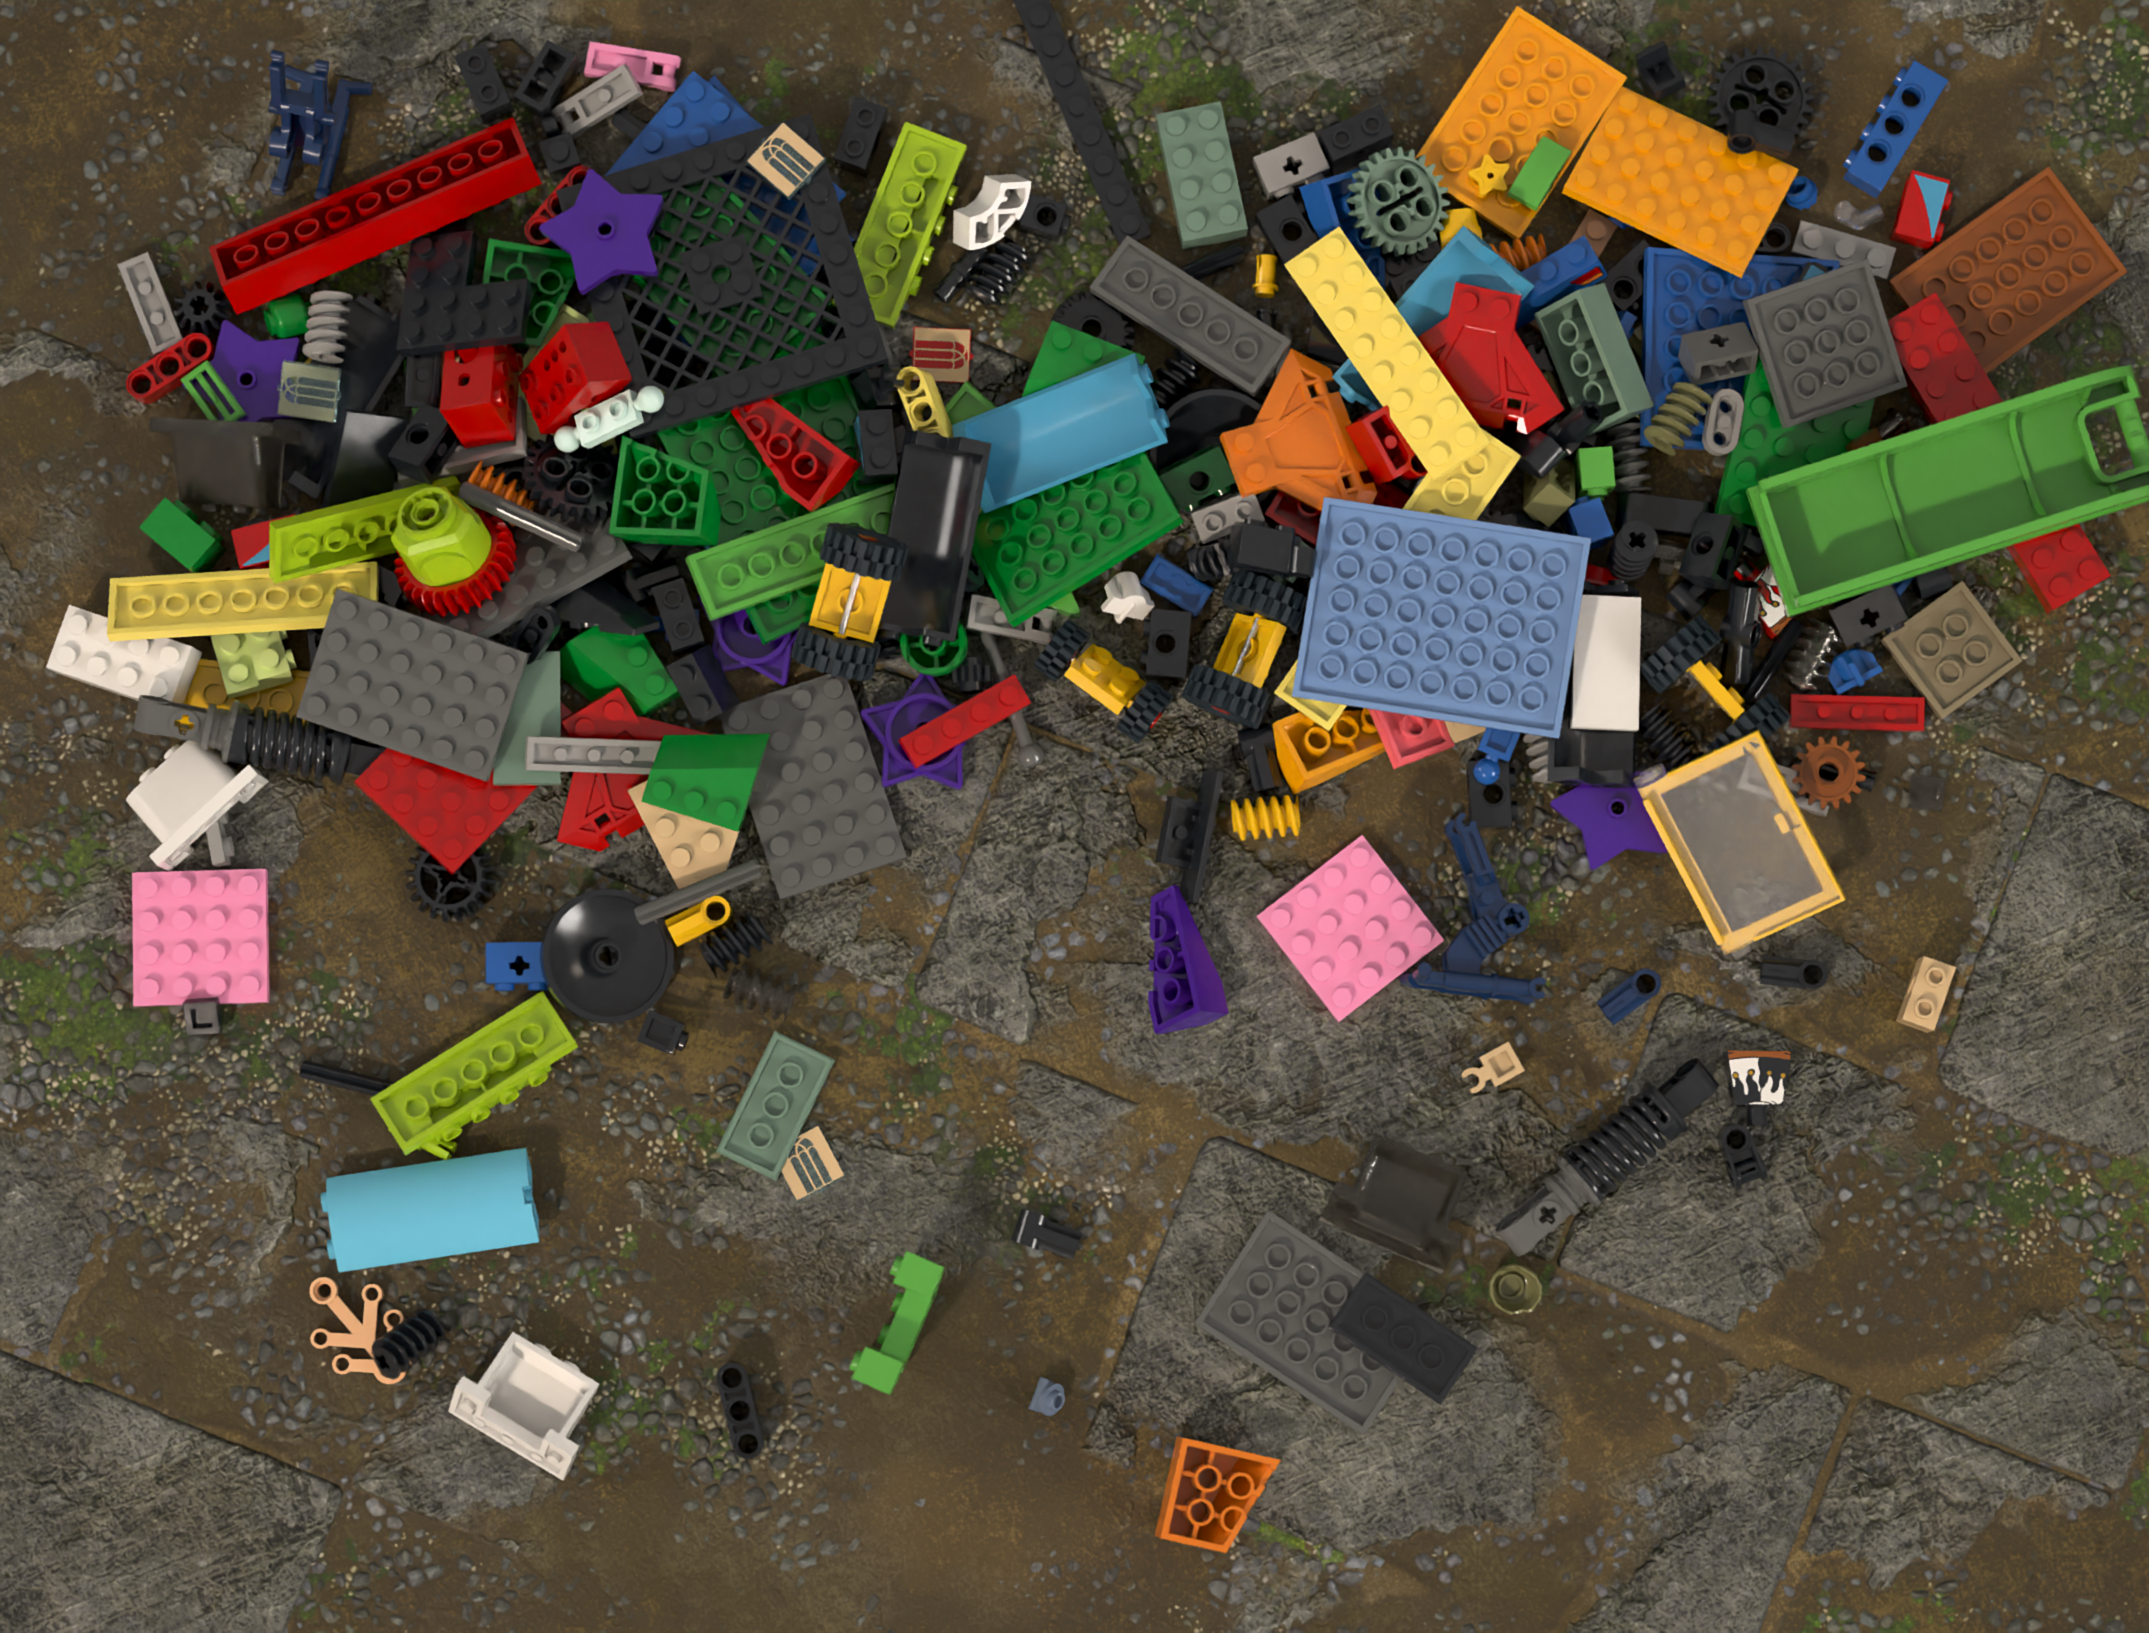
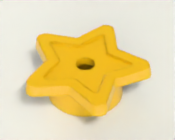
M1486 154L1483 157L1481 167L1469 171L1468 176L1477 181L1481 197L1494 190L1507 192L1508 188L1504 177L1509 171L1510 165L1496 164ZM1489 173L1493 174L1494 177L1492 179L1487 177Z

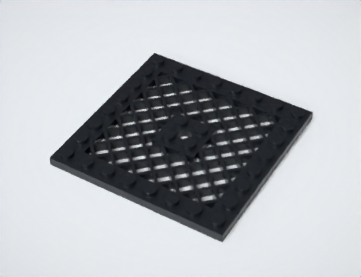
M811 113L602 176L604 180L621 194L662 195L671 192L666 203L662 205L661 212L648 236L650 246L655 235L670 241L663 255L652 250L654 259L659 261L657 265L658 275H637L648 281L641 295L627 289L634 274H626L621 284H619L617 276H611L587 292L595 321L609 322L632 376V380L620 393L630 389L638 395L642 388L655 386L664 395V403L658 411L653 413L641 411L644 423L629 429L632 440L889 362ZM782 123L788 126L824 158L815 167L788 143L782 146L786 153L810 173L808 175L793 160L790 159L791 164L783 161L782 159L788 158V156L781 150L776 152V157L803 180L801 182L796 177L801 195L792 192L787 196L763 174L759 175L749 170L754 167L748 162V159ZM775 138L771 145L781 148V145L786 141ZM771 139L764 144L763 148L769 145ZM769 147L762 152L766 161L772 157ZM771 147V151L774 154L778 148ZM771 158L769 164L772 167L775 165L787 171L786 179L792 182L795 175L778 160ZM734 174L729 185L716 179L719 176L723 178ZM742 175L756 181L750 195L736 189ZM583 182L556 190L562 212L575 205ZM702 184L697 194L687 190V188ZM710 185L725 190L718 205L704 198V194L708 191ZM763 185L777 192L771 205L756 199ZM731 193L745 201L739 215L725 209ZM679 194L693 201L686 214L672 208ZM784 196L798 202L791 216L777 209ZM699 205L714 211L706 225L693 219V214ZM752 205L766 212L759 226L745 219V215ZM804 206L811 226L798 220ZM667 213L682 221L675 234L661 228ZM719 214L730 218L734 222L727 235L713 229ZM772 216L787 222L780 236L765 229ZM688 225L702 231L695 245L681 239ZM740 226L755 232L748 246L744 234L735 236ZM793 226L808 233L801 246L786 240ZM611 229L603 230L600 234L608 235ZM709 234L722 240L703 246ZM763 235L776 241L769 256L754 249ZM814 237L820 256L807 250ZM677 245L689 250L680 253L683 265L670 259ZM781 246L797 253L789 267L775 260ZM751 255L764 262L758 276L756 275ZM803 257L817 263L811 277L795 270ZM666 265L680 272L673 286L659 279ZM771 265L785 273L778 287L764 280ZM721 268H727L731 272L730 280L724 284H718L713 280L714 272ZM823 268L825 269L830 287L817 281ZM686 276L693 296L680 290ZM792 277L807 283L799 298L784 291ZM654 286L669 292L661 306L648 300V296ZM812 286L827 294L820 308L806 302ZM761 287L775 293L767 307L756 302L764 299ZM623 295L637 302L630 315ZM675 296L689 302L683 316L668 310ZM781 297L795 304L788 318L774 311ZM833 298L840 318L826 312ZM643 306L658 312L650 326L636 320ZM741 306L735 317L723 312ZM696 307L700 318L709 316L703 327L689 320ZM749 307L763 314L756 328L741 321ZM801 308L816 314L809 329L794 322ZM664 316L678 322L671 337L657 330ZM717 317L731 323L724 338L709 331ZM769 317L784 324L777 338L763 332ZM822 318L837 325L830 339L815 332ZM633 326L646 332L639 346ZM684 327L699 333L692 347L678 341ZM737 328L752 334L745 348L730 341ZM790 328L805 335L798 349L783 342ZM844 329L846 338L837 340ZM653 336L667 343L660 357L646 351ZM706 337L720 344L713 358L698 351ZM758 338L773 345L765 359L751 352ZM811 339L823 344L805 350ZM673 347L688 354L680 368L666 361ZM726 348L741 354L734 368L719 362ZM779 348L790 353V355L774 359ZM642 357L656 363L649 377ZM694 357L709 364L702 378L687 372ZM747 358L759 363L758 365L742 369ZM662 367L676 374L669 388L655 382ZM715 368L727 373L725 375L709 379ZM683 378L695 383L677 389Z

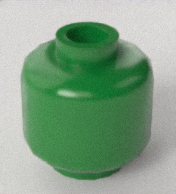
M297 293L271 300L268 303V309L263 312L270 335H276L278 339H287L303 336L307 331H310L306 324L307 320L312 318L308 314L309 307L312 306L311 302H304L303 298Z

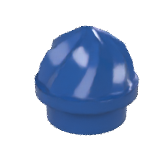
M1805 176L1795 177L1785 196V200L1789 206L1798 208L1800 211L1804 208L1810 209V206H1813L1817 201V186Z

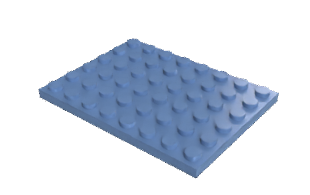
M1324 497L1315 549L1318 552L1314 578L1310 580L1292 697L1559 739L1591 538Z

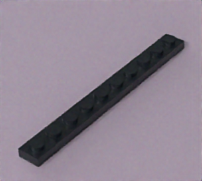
M1012 0L1118 245L1120 246L1127 235L1137 242L1150 238V230L1050 1Z

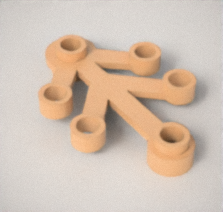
M320 1277L314 1280L310 1286L311 1298L318 1304H327L352 1334L332 1333L327 1329L319 1328L311 1334L310 1341L312 1345L318 1349H324L328 1346L365 1348L372 1356V1345L376 1340L378 1303L383 1298V1289L377 1284H368L363 1288L364 1314L362 1324L338 1296V1285L333 1279ZM324 1284L329 1285L331 1288V1293L328 1297H322L319 1292L320 1287ZM372 1287L378 1291V1297L373 1301L367 1297V1291ZM392 1309L385 1313L383 1320L387 1327V1332L394 1327L389 1323V1316L392 1313H397L400 1316L401 1323L405 1319L402 1311ZM319 1332H324L327 1336V1341L323 1345H319L316 1342V1335ZM339 1354L332 1361V1367L338 1374H347L351 1371L374 1373L376 1378L385 1384H395L406 1375V1372H400L397 1379H389L381 1373L373 1359H353L348 1354ZM342 1357L346 1358L349 1362L348 1368L344 1371L340 1370L337 1366L338 1360Z

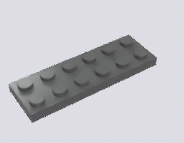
M1128 235L1089 287L1091 293L1252 397H1255L1291 346L1290 339Z

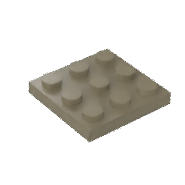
M1963 581L1906 621L1904 627L1880 640L1921 696L1925 697V701L1939 720L1945 718L2022 662V659Z

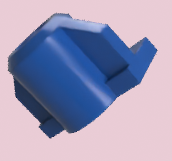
M1853 647L1833 658L1828 679L1836 694L1841 695L1856 686L1862 687L1865 681L1880 674L1883 670L1873 653Z

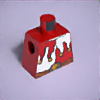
M1746 559L1737 568L1734 575L1741 581H1753L1762 586L1758 621L1762 624V631L1772 640L1793 616L1787 617L1770 563L1761 572Z

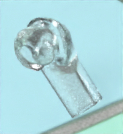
M1844 200L1835 206L1834 216L1840 224L1854 230H1861L1884 219V213L1879 204L1863 211L1850 205L1849 201Z

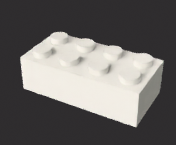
M72 605L68 606L46 668L57 674L139 701L140 695H150L183 704L202 652L192 646L169 638L109 641L107 636V617Z

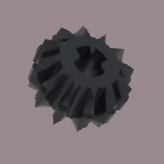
M194 281L193 291H190L186 286L182 287L181 290L186 297L175 298L174 302L181 306V308L176 309L173 313L176 318H182L179 326L183 330L190 327V334L199 333L202 330L204 335L210 337L211 327L220 332L221 325L218 321L229 320L230 316L223 310L231 307V304L228 300L223 299L225 292L221 288L214 291V284L208 281L204 288H202L199 281ZM202 303H205L208 310L206 313L201 311L202 315H199L196 308L198 305L203 307Z

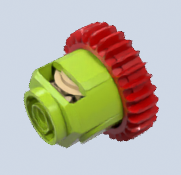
M444 486L423 488L407 497L399 508L398 525L391 536V541L399 556L394 561L397 568L394 573L400 589L412 605H416L421 612L426 610L431 616L438 612L441 617H445L448 611L456 617L461 609H464L469 614L471 606L477 605L481 608V601L488 598L492 601L493 597L491 594L494 591L502 592L501 582H509L510 578L507 573L515 571L512 562L517 560L515 553L517 547L513 540V535L503 519L477 507L473 508L460 497L453 496Z

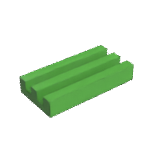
M208 360L180 379L219 434L225 432L227 427H232L236 424L238 419H243L247 416V413ZM204 371H207L235 411L233 414H230L202 374ZM196 378L225 420L222 422L218 420L191 382L193 379Z

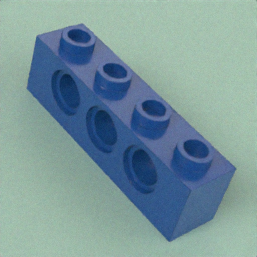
M1915 60L1909 69L1902 67L1892 83L1897 86L1892 97L1886 94L1876 109V112L1881 114L1876 124L1869 121L1859 139L1864 141L1859 152L1852 149L1844 162L1843 167L1848 170L1842 179L1877 198L1948 80ZM1901 95H1912L1916 99L1917 105L1914 107L1905 105ZM1889 121L1895 122L1900 128V133H1889L1885 128V123ZM1868 150H1879L1883 155V161L1875 162L1871 160Z

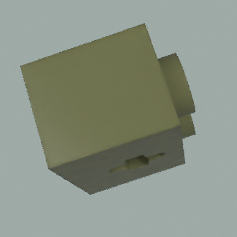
M1567 459L1561 460L1543 479H1539L1526 472L1524 473L1523 509L1531 519L1541 521L1550 527L1575 502V465Z

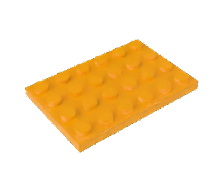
M1517 6L1415 159L1425 155V166L1436 165L1432 174L1434 177L1443 175L1438 185L1439 187L1448 188V191L1444 194L1464 207L1474 209L1478 216L1513 239H1520L1607 110L1615 95L1625 83L1627 76ZM1542 136H1545L1572 152L1569 160L1554 180L1550 192L1537 211H1534L1507 195ZM1488 154L1496 164L1510 165V169L1504 177L1508 190L1507 192L1490 191L1481 197L1477 181L1469 177L1468 172L1481 167L1484 155ZM1492 173L1487 175L1489 179L1494 177Z
M1622 86L1605 111L1564 185L1562 193L1742 278L1799 169L1756 150L1748 154L1734 153L1728 148L1727 136Z

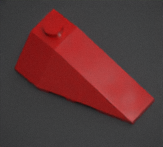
M772 398L731 410V413L749 440L753 442L762 459L779 481L784 492L811 512L838 494L860 466L858 461Z

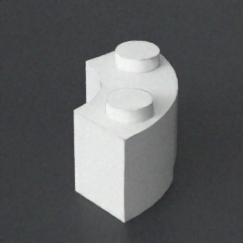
M1016 174L985 176L983 187L976 199L966 207L954 210L953 243L967 250H975L989 246L1004 237L1003 233L1016 219H1020L1026 208L1031 190V181Z

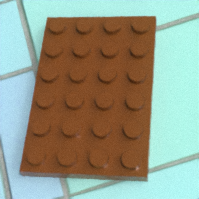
M2048 166L1888 282V285L1906 309L1936 292L1983 370L1988 374L2120 279L2128 271Z

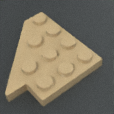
M647 781L628 790L678 889L728 869L739 831L736 832L641 802ZM703 901L688 906V909L702 903Z

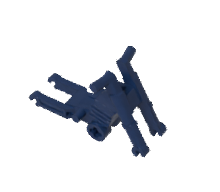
M272 50L270 53L272 62L268 68L270 70L271 101L268 111L269 113L281 115L282 126H274L269 143V155L280 158L277 173L272 179L270 190L272 194L285 196L297 146L303 147V163L322 166L314 200L318 201L332 194L331 185L337 161L340 157L339 153L350 112L348 108L350 95H372L373 84L372 82H352L340 78L331 110V104L328 100L329 61L316 59L314 65L316 72L310 73L287 64L285 65V52ZM285 78L300 83L299 91L286 88Z
M1461 813L1455 820L1452 819L1445 825L1444 833L1451 842L1467 885L1469 897L1467 909L1471 912L1473 922L1461 929L1446 948L1442 957L1444 970L1441 972L1431 971L1430 964L1423 962L1414 973H1403L1399 981L1403 986L1434 990L1437 993L1481 997L1482 1000H1487V998L1518 1001L1523 1005H1529L1534 1000L1545 997L1544 992H1537L1535 990L1536 985L1542 986L1546 983L1545 979L1540 977L1532 980L1498 976L1497 973H1492V975L1480 974V966L1486 956L1507 942L1508 939L1523 932L1528 927L1530 918L1525 907L1518 903H1508L1503 898L1497 877L1494 874L1477 829L1476 821H1471L1467 827L1464 826L1462 821L1465 819L1466 814ZM1511 918L1513 925L1506 926L1504 919Z

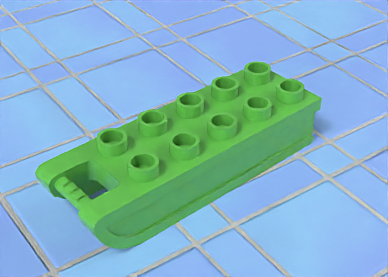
M2121 366L2082 376L1758 481L1759 485L1747 488L1746 494L1787 617L2149 502V441L2135 402L2136 399L2142 396L2132 366ZM2115 407L2135 468L2116 475L2107 476L2100 470L2085 425V417Z

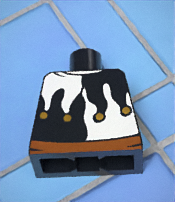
M1727 1050L1723 1052L1731 1105L1747 1106V1126H1767V1106L1778 1107L1783 1105L1791 1051Z

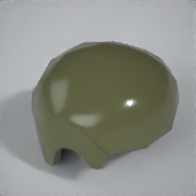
M1512 1263L1501 1266L1492 1274L1489 1280V1295L1494 1305L1505 1313L1507 1312L1510 1315L1524 1312L1530 1313L1541 1300L1542 1285L1536 1273L1528 1266Z

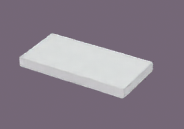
M1582 595L1571 664L1570 729L1634 732L1639 730L1641 597Z

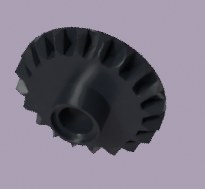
M1081 291L1076 295L1069 296L1057 307L1051 318V322L1055 321L1081 332L1087 325H1096L1101 329L1100 335L1096 338L1130 351L1132 350L1135 338L1133 320L1090 291Z

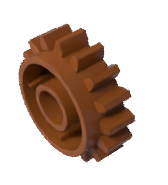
M1833 736L1830 744H1825L1823 737H1819L1818 746L1814 747L1808 742L1805 745L1808 753L1798 752L1796 754V757L1801 761V765H1792V770L1799 773V776L1792 779V783L1796 785L1801 784L1802 788L1797 794L1799 797L1807 794L1809 796L1808 805L1811 806L1817 801L1820 802L1821 810H1825L1827 804L1832 803L1834 809L1838 810L1839 801L1844 800L1848 805L1852 803L1851 792L1858 795L1861 793V789L1856 785V782H1865L1866 777L1858 774L1859 770L1865 768V762L1856 763L1855 759L1859 756L1860 752L1855 750L1850 753L1848 751L1850 742L1846 741L1842 746L1837 745V737ZM1831 765L1835 767L1838 771L1837 779L1832 782L1822 780L1819 776V770L1823 766Z

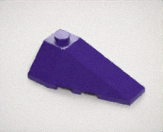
M1173 885L1152 896L1150 938L1154 941V960H1149V971H1154L1153 991H1148V1004L1155 1034H1164L1207 1025L1229 1014L1222 981L1179 887Z

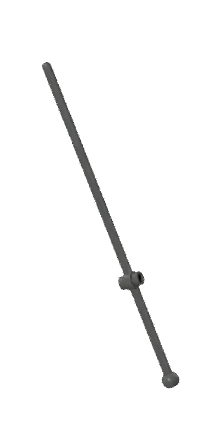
M877 323L889 362L882 364V367L886 364H895L881 324ZM902 405L898 411L906 432L913 431L905 407ZM976 590L969 594L992 598L989 590L982 592ZM968 596L963 598L960 615L963 619L965 618ZM979 631L998 684L1007 679L1009 675L994 634ZM1020 710L1009 717L1021 747L1018 751V761L1023 767L1031 768L1043 762L1044 754L1040 746L1033 744L1022 711Z

